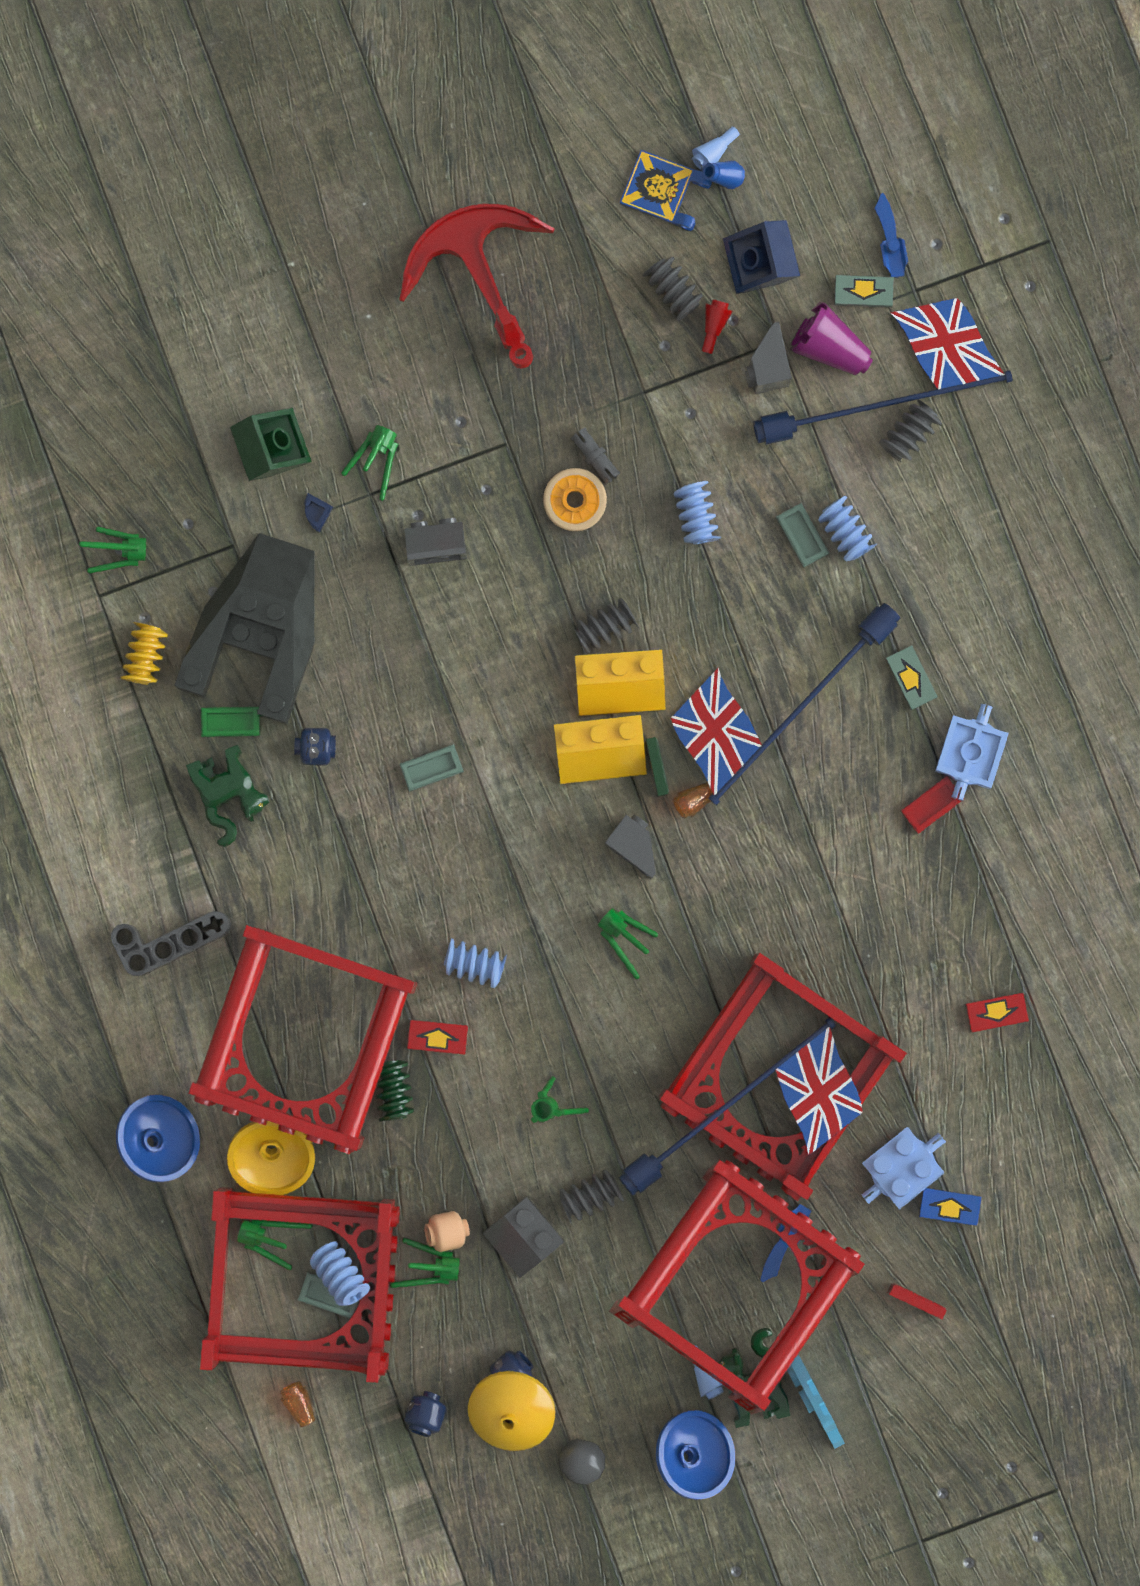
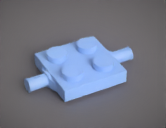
M980 704L976 719L966 720L954 715L952 716L935 772L950 776L957 781L951 796L954 799L957 798L959 793L958 800L963 801L968 785H978L987 789L992 788L1009 733L997 730L987 723L992 709L989 705L986 707V704Z
M906 1127L862 1163L872 1175L874 1182L873 1186L861 1194L862 1197L870 1204L871 1201L882 1193L889 1197L900 1210L944 1174V1171L935 1161L932 1152L946 1143V1141L937 1133L928 1142L924 1143L917 1139L911 1130Z

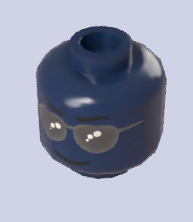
M304 728L301 731V737L295 738L294 755H300L303 765L326 766L330 763L331 759H335L336 735H331L328 728Z
M506 1351L490 1366V1373L515 1371L532 1377L531 1370L534 1367L521 1351L516 1353Z
M424 1391L423 1396L415 1395L410 1399L404 1417L406 1424L409 1425V1431L424 1437H430L431 1434L440 1431L447 1409L439 1401L441 1398L439 1395Z

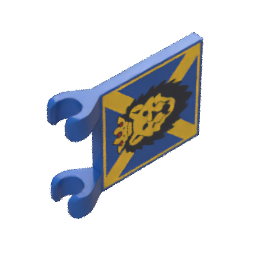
M641 150L620 204L672 223L687 231H692L696 224L695 218L678 212L688 186L692 182L700 187L709 189L712 182L703 177L702 171L691 169Z

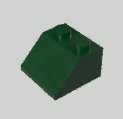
M293 408L251 415L230 427L249 481L272 477L312 462Z

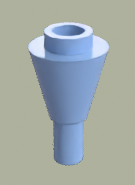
M732 126L722 136L692 150L694 164L703 171L707 163L718 162L727 146L740 135L738 130Z
M694 1365L701 1397L707 1396L708 1400L724 1392L721 1383Z

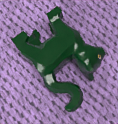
M239 745L225 749L227 771L224 773L214 774L213 768L215 763L212 757L202 763L197 760L186 765L191 781L200 793L207 820L211 825L222 828L226 832L223 837L217 840V844L222 847L228 846L235 841L237 829L236 825L229 818L217 814V808L239 797L241 810L245 817L252 822L254 821L253 816L262 812L263 808L269 803L268 796L254 788L250 774L240 763L239 757L242 752Z
M768 1328L758 1329L751 1338V1348L761 1358L769 1349L762 1344L763 1339L772 1335V1331ZM733 1348L731 1354L723 1356L718 1361L719 1364L744 1382L752 1374L743 1375V1361L737 1348ZM780 1380L768 1397L771 1400L765 1411H762L764 1419L775 1415L777 1419L791 1416L788 1398ZM732 1401L737 1410V1415L734 1418L735 1427L748 1426L750 1423V1413Z

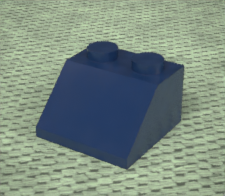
M787 220L764 221L723 238L736 294L779 285L800 276Z

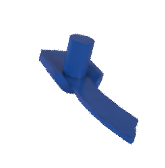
M881 193L874 209L886 241L880 244L883 264L891 277L905 276V267L908 263L905 240L897 238L892 209L885 194Z
M799 1204L792 1212L796 1215L798 1212H801L809 1217L811 1210ZM782 1224L779 1226L777 1230L779 1232H782L784 1230V1226ZM781 1238L773 1247L765 1262L760 1278L761 1282H765L778 1275L780 1264L788 1248V1245Z

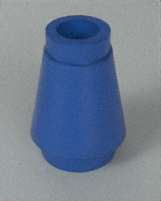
M736 161L707 163L703 168V177L727 189H734L743 183L745 171Z

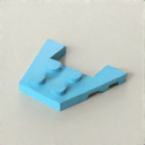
M798 1354L787 1372L795 1387L802 1386L803 1390L799 1391V1394L808 1412L815 1411L834 1449L845 1443Z

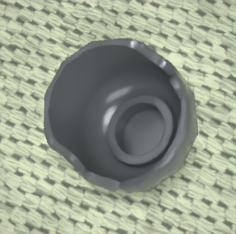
M574 1439L563 1446L559 1454V1468L568 1480L582 1485L590 1484L601 1477L605 1469V1455L597 1444L591 1441Z

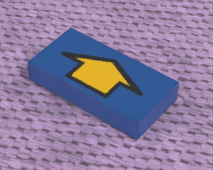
M926 1188L922 1191L919 1217L977 1226L981 1196Z

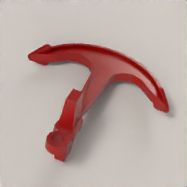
M478 204L455 210L434 222L425 230L413 246L403 273L399 300L405 301L419 282L428 262L434 257L441 254L457 256L465 264L495 315L494 327L502 341L503 347L510 350L509 357L511 363L516 368H527L533 361L532 350L524 343L525 336L519 327L516 317L509 313L507 307L502 302L483 252V243L491 231L502 227L539 233H553L555 229L535 216L507 205ZM524 353L526 354L523 359L516 358Z

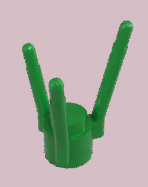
M376 425L374 431H369L364 443L341 472L342 476L348 474L368 447L371 449V452L363 467L364 472L368 471L377 453L385 455L386 451H388L379 499L383 501L388 487L394 453L398 447V444L394 442L397 434L388 428Z
M98 526L95 529L96 532L126 540H123L122 544L91 541L79 542L80 547L122 550V557L128 558L127 560L90 567L87 569L88 573L125 566H138V561L146 560V538H139V534H128Z
M612 908L598 923V926L603 930L600 935L609 942L633 977L639 979L638 972L612 935L615 938H618L620 935L624 936L644 954H648L649 950L626 930L628 927L626 923L653 937H657L658 933L632 919L622 910L618 913Z
M552 1076L542 1091L538 1092V1099L531 1106L533 1116L531 1121L533 1123H543L553 1119L555 1116L588 1113L589 1109H560L556 1100L547 1096L556 1080Z
M244 1220L237 1242L245 1244L244 1248L255 1251L287 1270H291L292 1265L259 1247L262 1243L281 1249L287 1248L285 1243L265 1237L266 1229L261 1227L311 1229L312 1224L252 1220L251 1222Z
M407 1238L402 1239L404 1244L442 1258H436L435 1265L408 1263V1268L434 1271V1276L439 1277L391 1282V1288L437 1283L449 1284V1280L457 1281L460 1258L452 1257L453 1252H438L433 1247Z

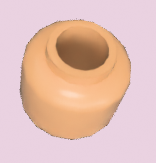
M455 1211L431 1216L429 1223L425 1224L424 1227L427 1244L429 1247L433 1246L438 1252L461 1248L465 1243V1237L470 1234L467 1220L461 1219L460 1215Z

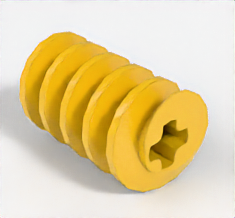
M133 622L140 630L131 631V636L138 641L128 643V647L135 652L125 655L132 664L123 665V669L130 673V675L120 676V679L142 685L155 683L158 679L150 674L151 672L160 671V668L153 664V662L163 660V656L158 654L156 650L165 649L166 645L158 640L159 638L168 637V634L161 630V628Z

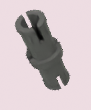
M581 429L579 433L585 439V442L577 434L571 440L585 455L586 463L588 465L592 464L604 480V483H610L612 479L606 470L608 469L614 478L620 474V471L605 455L606 450L597 445L587 429Z

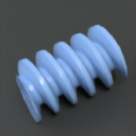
M708 481L688 484L674 492V497L683 499L676 504V507L686 510L679 515V520L688 521L681 526L682 531L691 532L684 537V542L702 544L721 538L711 534V532L718 529V525L709 524V521L715 518L716 514L706 512L707 509L713 506L712 502L704 501V498L709 496L711 492L701 489Z
M843 496L826 507L818 521L820 523L829 521L824 530L827 533L835 531L831 541H842L837 550L839 552L848 550L843 558L847 562L861 557L877 544H867L872 535L862 536L861 533L866 528V525H855L860 516L848 515L853 506L843 507L842 504L847 499V496Z
M451 938L444 961L446 975L450 976L454 969H457V978L461 979L468 972V981L473 982L476 976L479 975L480 985H484L489 978L491 988L495 989L500 982L507 954L502 961L499 960L498 951H495L491 958H489L487 948H484L478 955L476 945H472L470 950L466 951L465 942L462 941L455 948L454 939Z
M337 1241L330 1242L314 1252L310 1265L312 1269L316 1270L317 1276L322 1279L323 1285L328 1288L329 1294L334 1297L337 1305L347 1306L354 1304L369 1292L370 1286L366 1283L362 1284L364 1277L360 1274L356 1275L358 1268L350 1266L352 1260L350 1257H344L346 1254L345 1249H336L338 1246Z

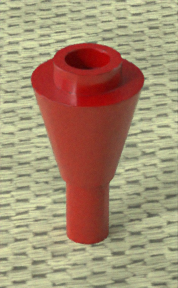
M714 299L711 305L705 303L706 336L702 347L703 352L713 354L717 336L720 335L733 312L728 310V303Z

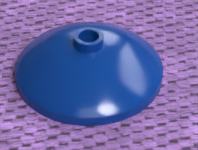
M150 1095L136 1100L122 1113L116 1129V1144L122 1161L131 1172L144 1180L161 1183L179 1178L192 1167L200 1148V1134L193 1115L182 1103L168 1096ZM148 1137L153 1139V1147L149 1146L147 1142Z
M686 1411L672 1417L662 1428L656 1444V1462L660 1475L672 1491L687 1499L700 1500L718 1494L728 1484L735 1467L734 1443L727 1428L715 1416L703 1411ZM684 1452L688 1455L687 1462L684 1459Z

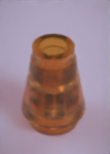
M708 782L678 792L677 797L673 798V804L682 818L685 819L689 816L693 818L711 802L708 797L713 792Z
M301 1381L291 1383L280 1390L281 1402L300 1427L307 1426L316 1420L307 1387L303 1386Z

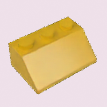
M662 650L575 656L579 716L666 710Z
M641 715L554 725L560 784L647 775Z

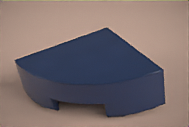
M308 493L304 503L305 515L310 525L320 533L334 507Z

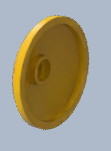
M267 1121L266 1126L256 1122L245 1125L234 1135L228 1147L227 1164L232 1177L241 1187L252 1193L285 1195L295 1191L308 1180L315 1165L314 1146L311 1141L305 1139L307 1134L295 1131V1134L291 1135L277 1130L279 1124ZM273 1145V1146H276V1147L273 1148V1149H270V1148H268L267 1146Z
M503 1371L491 1374L475 1386L469 1398L468 1417L471 1426L481 1439L499 1449L508 1451L530 1449L540 1444L549 1435L554 1425L556 1411L550 1392L537 1379L524 1373ZM509 1419L513 1423H507L504 1420Z

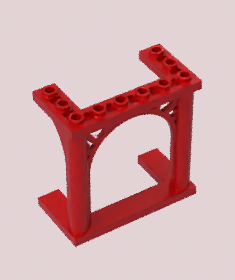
M246 925L243 937H246L238 964L198 1080L192 1082L188 1094L195 1096V1102L206 1106H213L216 1103L223 1105L222 1111L238 1116L240 1111L250 1114V1121L265 1126L267 1121L279 1124L277 1129L291 1135H294L295 1131L307 1134L305 1139L321 1145L323 1140L335 1144L333 1149L350 1154L354 1150L358 1151L365 1139L360 1133L408 993L414 994L418 982L386 973L281 937L280 935ZM272 946L383 984L354 1069L340 1087L318 1099L293 1101L272 1094L256 1081L245 1062L242 1047L243 1030ZM234 1044H236V1051H233ZM231 1058H236L239 1061L238 1068H231L226 1071L227 1064L231 1066ZM235 1074L244 1075L247 1081L242 1089L238 1091L227 1089L226 1082L229 1077ZM350 1084H352L351 1090L349 1091L347 1087ZM249 1089H255L259 1093L258 1098L253 1100L254 1096L251 1095L245 1098L240 1096L247 1093ZM338 1095L346 1096V1099L342 1102V1104H345L344 1111H342L339 1103L335 1101ZM270 1100L269 1107L262 1105L263 1103ZM277 1101L283 1102L284 1106L282 1109L275 1107ZM323 1103L331 1105L335 1110L336 1119L332 1124H327L320 1118L319 1108ZM289 1107L291 1108L293 1115L286 1113L289 1110ZM305 1107L312 1109L313 1118L316 1123L312 1122L307 1114L303 1117L301 1110Z
M756 953L750 962L752 966L668 1090L664 1088L658 1098L662 1101L660 1105L662 1109L674 1117L679 1113L687 1117L684 1123L693 1129L708 1118L705 1114H710L725 1104L719 1083L722 1059L729 1045L774 980L870 1045L850 1075L857 1088L861 1104L864 1103L891 1061L901 1063L907 1053L883 1036L876 1035L784 972L782 967L763 954ZM715 1063L714 1069H710L712 1064ZM707 1075L712 1077L713 1084L711 1086H698L701 1080L705 1082ZM703 1092H710L715 1095L716 1101L710 1107L701 1108L695 1104L696 1096ZM728 1109L723 1112L724 1118L721 1121H717V1117L703 1129L711 1134L708 1138L710 1141L722 1149L725 1145L734 1149L735 1152L732 1156L745 1165L749 1161L759 1167L757 1170L758 1174L770 1182L773 1178H776L783 1184L780 1189L799 1201L801 1197L808 1200L814 1190L809 1187L813 1176L847 1126L809 1156L806 1144L800 1147L803 1149L800 1155L795 1145L798 1139L804 1140L802 1132L783 1137L761 1135L740 1124ZM729 1126H733V1127L731 1128V1132H728V1131H727L726 1129H724V1128H725V1127H729ZM738 1129L745 1131L743 1137L737 1136L736 1131ZM749 1138L751 1140V1147L745 1143ZM762 1142H766L771 1146V1160L767 1158L766 1150L762 1148L760 1151L759 1145ZM781 1143H786L791 1149L792 1158L788 1164H781L776 1157V1149Z
M719 1160L703 1175L702 1179L707 1183L629 1295L617 1300L609 1312L631 1328L638 1325L643 1327L732 1391L728 1398L750 1414L765 1411L771 1402L768 1397L846 1283L852 1276L859 1274L865 1264L859 1260L861 1255L850 1247L843 1249L836 1244L837 1238L824 1229L820 1232L811 1226L813 1221L801 1212H798L796 1215L787 1208L789 1204L777 1195L771 1197L763 1191L765 1187L760 1182L751 1177L747 1180L740 1175V1169L728 1160L724 1163ZM733 1195L740 1196L744 1202V1212L741 1216H735L730 1211L729 1200ZM751 1203H753L754 1209L757 1212L759 1209L761 1210L759 1218L750 1214ZM720 1204L725 1218L722 1220L714 1217L716 1213L720 1212L717 1209ZM709 1221L711 1225L705 1227V1225ZM733 1223L755 1224L779 1236L795 1256L801 1277L800 1296L793 1314L746 1382L649 1313L697 1243L716 1228ZM777 1224H782L784 1226V1230L782 1232L777 1231ZM803 1240V1245H811L814 1248L803 1252L798 1248L797 1243ZM812 1254H820L824 1257L821 1261L824 1267L818 1270L809 1269L805 1265V1260ZM809 1276H822L819 1282L815 1280L814 1287H811L808 1283Z
M230 1187L216 1189L213 1192L211 1221H216L208 1335L202 1340L200 1370L212 1371L220 1361L356 1371L366 1374V1382L378 1383L381 1376H385V1373H387L389 1365V1353L384 1352L385 1341H390L391 1323H386L387 1311L392 1312L394 1295L388 1294L389 1282L395 1281L396 1265H390L391 1253H397L398 1236L393 1235V1227L399 1224L400 1206H395V1199H383L381 1202L234 1192L233 1188ZM240 1218L308 1223L331 1229L342 1236L355 1251L362 1268L363 1284L371 1282L375 1285V1288L360 1299L355 1313L343 1327L323 1338L291 1340L223 1335L222 1324L230 1219ZM332 1222H339V1225L337 1226ZM353 1223L360 1224L353 1234H348L345 1230V1225L354 1227ZM368 1229L374 1230L376 1232L375 1242L369 1247H360L357 1239L361 1232ZM379 1247L378 1252L373 1256V1260H376V1262L373 1264L367 1263L366 1254L373 1252ZM375 1271H377V1277H376V1278L370 1276V1275L373 1274ZM375 1296V1303L369 1297ZM369 1309L372 1314H368V1317L373 1323V1327L369 1322L362 1319L363 1310ZM359 1324L367 1330L369 1340L366 1343H359L353 1339L350 1332L353 1325ZM345 1336L347 1343L351 1347H344L345 1343L337 1345L338 1337ZM329 1342L330 1346H325L323 1344Z

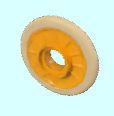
M580 468L566 469L553 476L548 482L543 496L544 508L549 519L558 527L568 531H582L595 525L604 514L607 503L606 491L599 478L593 473ZM571 492H579L583 496L582 505L577 508L569 506L566 500L567 496Z

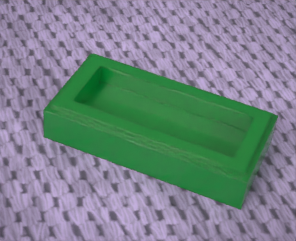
M259 707L201 708V737L260 736V715L257 714Z

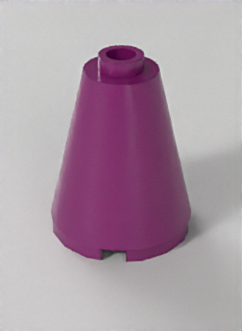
M819 302L811 310L816 313L814 317L805 318L791 342L793 347L790 348V351L855 376L860 372L864 374L873 361L870 358L871 351L827 304Z

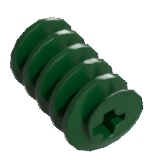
M394 1060L384 1062L380 1074L381 1080L376 1088L383 1089V1092L375 1097L385 1102L377 1107V1111L386 1112V1115L379 1118V1122L407 1118V1115L414 1112V1108L405 1106V1104L413 1100L412 1096L404 1095V1092L411 1089V1085L402 1083L403 1080L410 1077L409 1073L401 1071L402 1068L408 1066L407 1061Z

